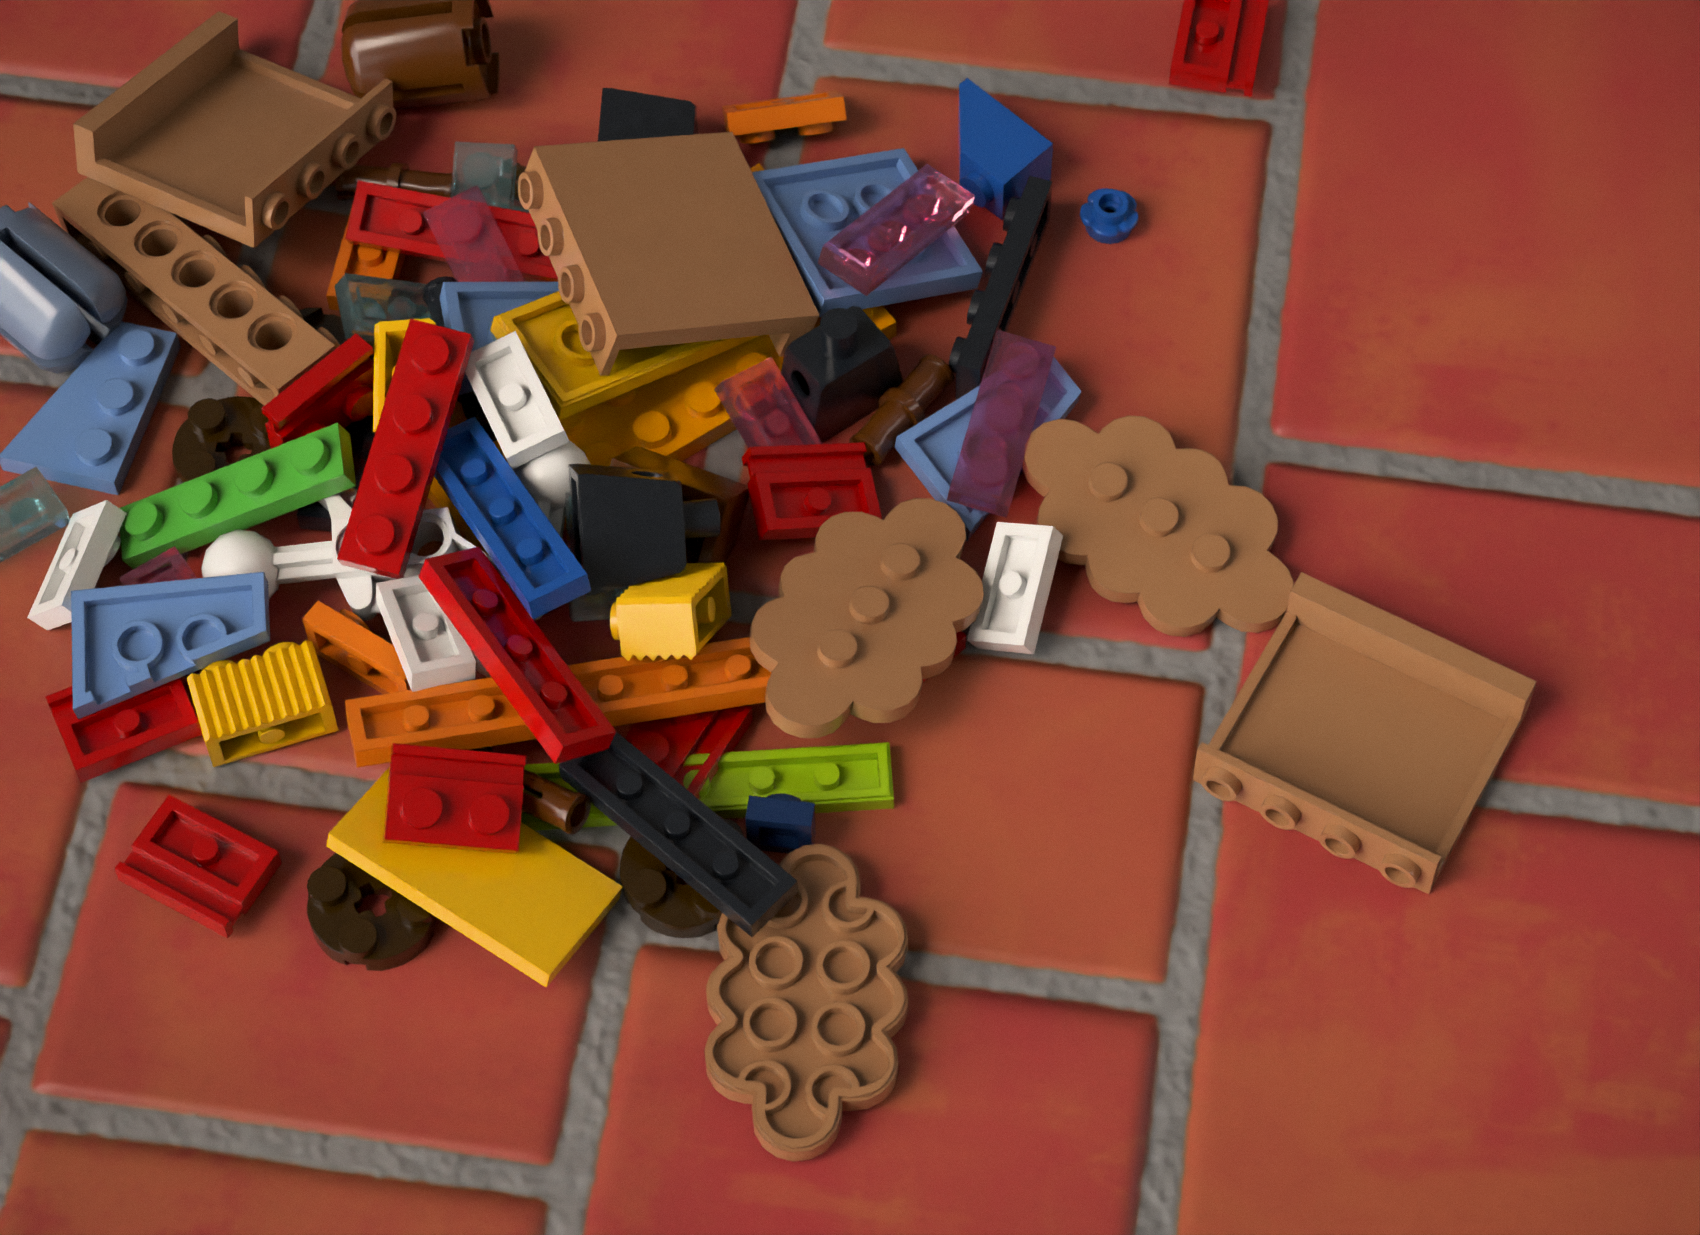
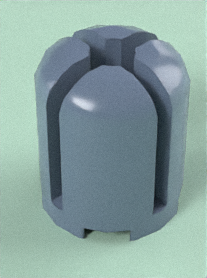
M28 202L29 208L17 212L8 205H4L0 208V335L41 370L57 374L75 370L93 351L85 343L86 339L89 338L98 345L123 321L127 305L126 289L117 273L31 202Z

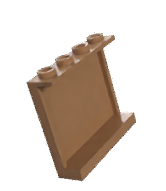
M218 11L73 123L77 173L255 248L275 230L281 229L288 219L310 200L316 199L323 189L345 170L351 169L358 159L379 141L385 140L390 135L396 121V111L393 108V81L385 78L364 97H356L239 49L238 19Z
M733 132L534 146L526 170L520 174L518 179L519 200L522 207L530 212L538 231V243L541 252L550 258L558 277L560 296L565 303H569L579 325L581 344L587 352L591 353L600 376L610 374L619 350L769 335L778 356L784 357L785 349L792 341L813 330L819 318V313Z
M1301 572L1290 591L1287 611L1213 738L1209 744L1201 742L1199 745L1193 780L1200 783L1209 794L1220 800H1235L1260 812L1262 817L1275 827L1284 830L1295 829L1320 841L1321 845L1328 852L1344 859L1355 858L1379 870L1388 881L1404 888L1414 887L1429 894L1527 714L1537 681Z

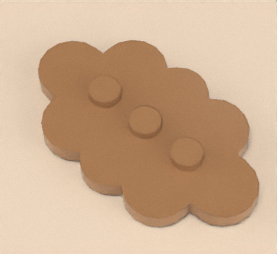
M1128 415L1114 419L1099 434L1075 420L1065 419L1045 422L1032 431L1024 447L1022 469L1027 482L1039 494L1045 497L1039 507L1037 525L1053 526L1063 535L1058 560L1067 564L1085 565L1090 585L1101 597L1112 602H1138L1144 619L1154 629L1169 636L1187 637L1200 633L1216 618L1241 632L1252 633L1272 629L1281 622L1287 611L1289 595L1294 586V581L1288 568L1269 552L1278 531L1276 512L1273 505L1260 492L1247 486L1228 485L1223 465L1212 454L1201 449H1176L1170 433L1160 423L1144 416Z
M913 498L901 502L888 513L884 520L864 512H843L831 516L820 526L815 538L814 553L795 557L784 566L779 582V598L766 602L756 611L751 623L749 636L750 650L760 665L771 672L766 687L765 703L766 711L777 727L785 733L799 738H820L836 731L850 714L872 723H891L904 718L915 708L921 692L922 679L942 674L951 665L957 644L956 633L966 630L976 621L983 601L982 580L975 569L960 560L964 550L966 531L965 524L958 512L946 503L931 498Z
M824 844L804 845L790 852L782 860L779 866L798 881V893L753 937L748 935L726 915L721 914L717 930L719 949L724 961L710 974L706 986L708 1011L717 1024V1027L710 1033L704 1050L707 1076L715 1090L727 1099L744 1104H752L754 1133L762 1147L775 1157L792 1162L811 1160L828 1150L837 1139L841 1126L842 1110L869 1109L884 1101L894 1089L898 1076V1056L896 1046L891 1038L904 1025L908 1013L907 989L896 974L904 964L908 950L906 924L898 911L884 901L860 897L859 872L852 859L838 848Z

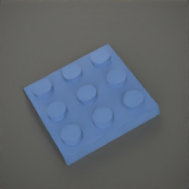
M904 148L752 172L815 304L819 317H822L827 311L834 308L848 309L851 306H858L861 309L977 289L983 273L981 267Z

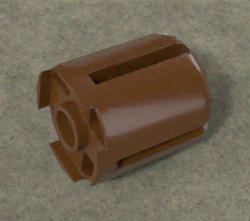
M356 0L348 7L342 26L343 35L341 38L342 63L347 80L355 96L359 98L364 97L386 78L393 81V108L395 110L472 102L491 98L490 94L498 93L500 68L499 52L492 53L489 28L485 18L494 17L490 1Z

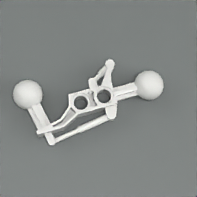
M572 441L513 469L561 538L563 536L565 516L571 512L568 464L591 465L585 452ZM355 488L319 500V503L329 511L331 517L332 541L275 547L269 539L254 531L237 529L220 535L207 548L201 567L203 578L264 572L268 581L269 599L278 590L279 584L336 578L353 613L363 621L371 620L377 613H381L376 602V583L395 580V578L341 565L337 560L358 490ZM448 507L423 511L404 578L419 575L427 558L476 547L461 537ZM432 541L443 542L440 549L429 556L417 555L420 548L426 543ZM483 552L485 556L488 558V560L491 562V564L494 566V568L497 570V572L500 574V576L503 578V580L506 582V584L509 586V588L512 590V588L505 580L499 569L496 567L490 556ZM541 615V616H539V617H537V618H535V619H533V620H538V619H540L543 615Z

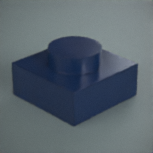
M781 793L771 794L767 797L749 795L745 817L747 840L761 851L787 854L804 845L814 844L816 835L815 803L803 802L795 796Z

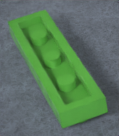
M335 423L121 507L120 509L127 513L120 528L122 561L134 571H138L211 543L220 535L237 529L244 530L356 487L350 434L339 423Z

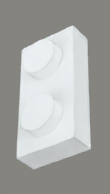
M516 331L471 352L465 373L512 469L570 442Z
M105 500L73 513L27 618L47 631L71 622V591L95 588L103 567L113 559L119 549L121 540L117 535L127 514L126 512Z
M1006 522L996 523L982 579L984 596L981 609L976 621L971 624L967 641L977 649L1024 654L1035 653L1063 535L1055 527Z
M419 575L376 583V602L412 692L475 679L476 660L471 648L419 579Z

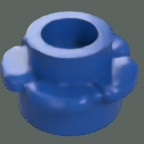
M1108 188L1098 189L1089 194L1088 202L1084 203L1080 208V218L1085 225L1087 233L1094 240L1105 244H1114L1126 239L1139 220V214L1135 211L1137 203L1125 191ZM1106 210H1111V211H1115V212H1114V213H1108V212H1105V211H1106Z

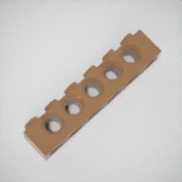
M89 177L52 202L62 229L117 273L130 295L264 406L340 346L336 338L327 329L319 327L316 330L304 321L302 314L291 300L285 296H280L277 299L268 292L261 279L250 267L242 265L239 268L231 262L213 237L207 234L200 237L195 233L185 218Z

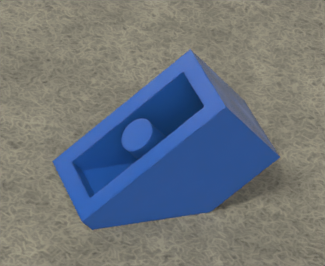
M966 78L959 84L958 104L959 187L970 202L978 207L987 208L999 219L1003 220L1011 197L1021 198L1029 175L1051 180L1053 143L970 79Z

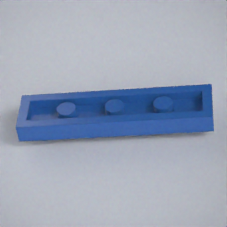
M475 416L449 428L434 477L532 619L590 592L591 587L587 573Z

